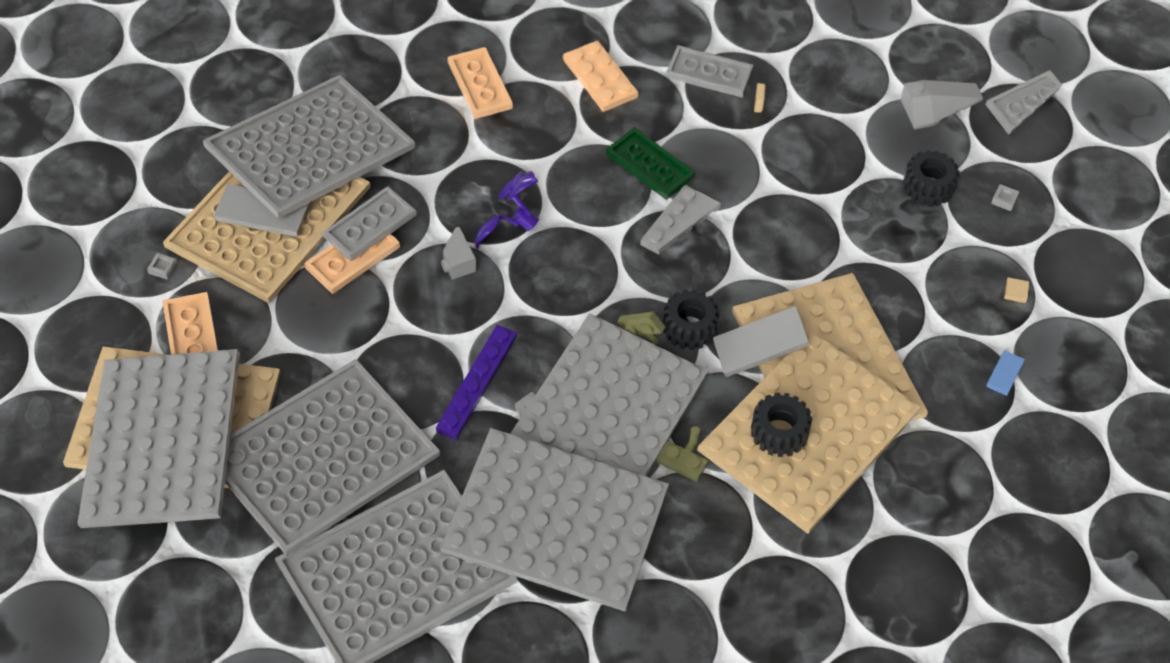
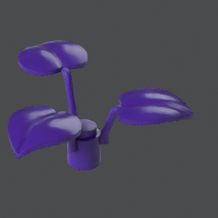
M520 171L502 188L498 198L501 200L508 194L507 199H513L519 207L513 215L515 220L501 214L490 218L476 234L475 247L477 249L480 242L498 225L500 220L513 223L516 227L520 224L527 232L538 223L539 219L524 205L517 195L525 188L538 182L532 171H529L524 176L523 172Z

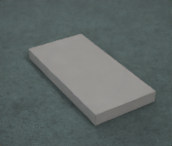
M677 45L667 69L666 78L742 98L754 65Z
M227 184L214 214V220L298 237L310 203L278 219L246 187Z
M387 186L323 231L322 234L331 245L352 262L417 214L411 205Z
M796 306L713 337L725 377L810 346Z

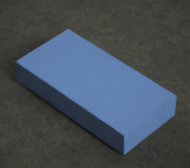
M1004 350L986 387L1007 396L1025 359Z

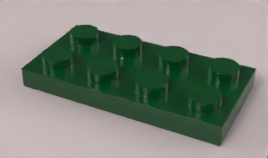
M635 127L606 149L607 156L665 200L669 199L695 177V172Z

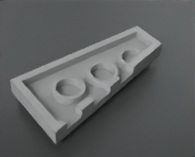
M1049 70L987 100L985 105L1008 135H1010L1053 96L1062 84Z
M684 185L641 239L640 245L659 255L675 243L679 236L683 233L687 234L693 229L695 224L699 221L703 222L711 212L719 210L721 203Z

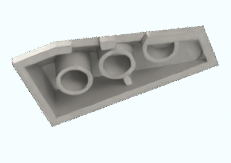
M931 80L905 83L901 96V102L914 129L934 126L945 117L950 118L955 112L961 109L965 110L983 100V96L976 83Z

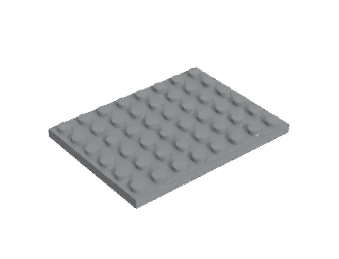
M340 75L203 140L204 147L278 219L415 148L414 140Z
M589 313L510 434L647 477L656 462L657 456L671 437L707 377L708 370Z
M238 349L104 360L77 523L80 528L221 518L240 359Z
M355 359L232 433L230 436L225 484L287 556L439 457L440 450Z
M490 428L442 543L441 552L626 612L669 484Z
M445 470L314 537L287 556L282 554L275 558L278 567L336 663H372L517 583L516 576L441 552L442 543L462 498Z

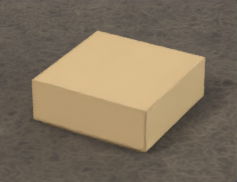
M757 83L754 112H761L763 110L764 84Z
M1007 278L1004 299L1026 303L1029 281Z

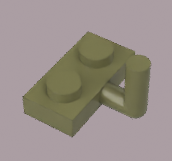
M654 312L620 316L617 322L623 330L636 336H645L650 343L656 346L659 343V339L655 334H661L665 329L664 324Z
M697 426L691 428L690 439L685 448L667 441L657 456L656 463L698 482L708 465L707 459L693 453L698 445L700 428Z

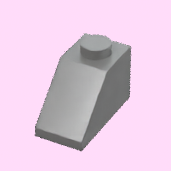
M460 227L454 229L443 250L444 260H441L444 272H448L451 279L476 272V258Z

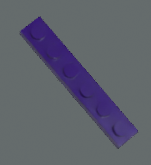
M496 325L436 426L437 433L454 440L458 439L516 340L517 332Z

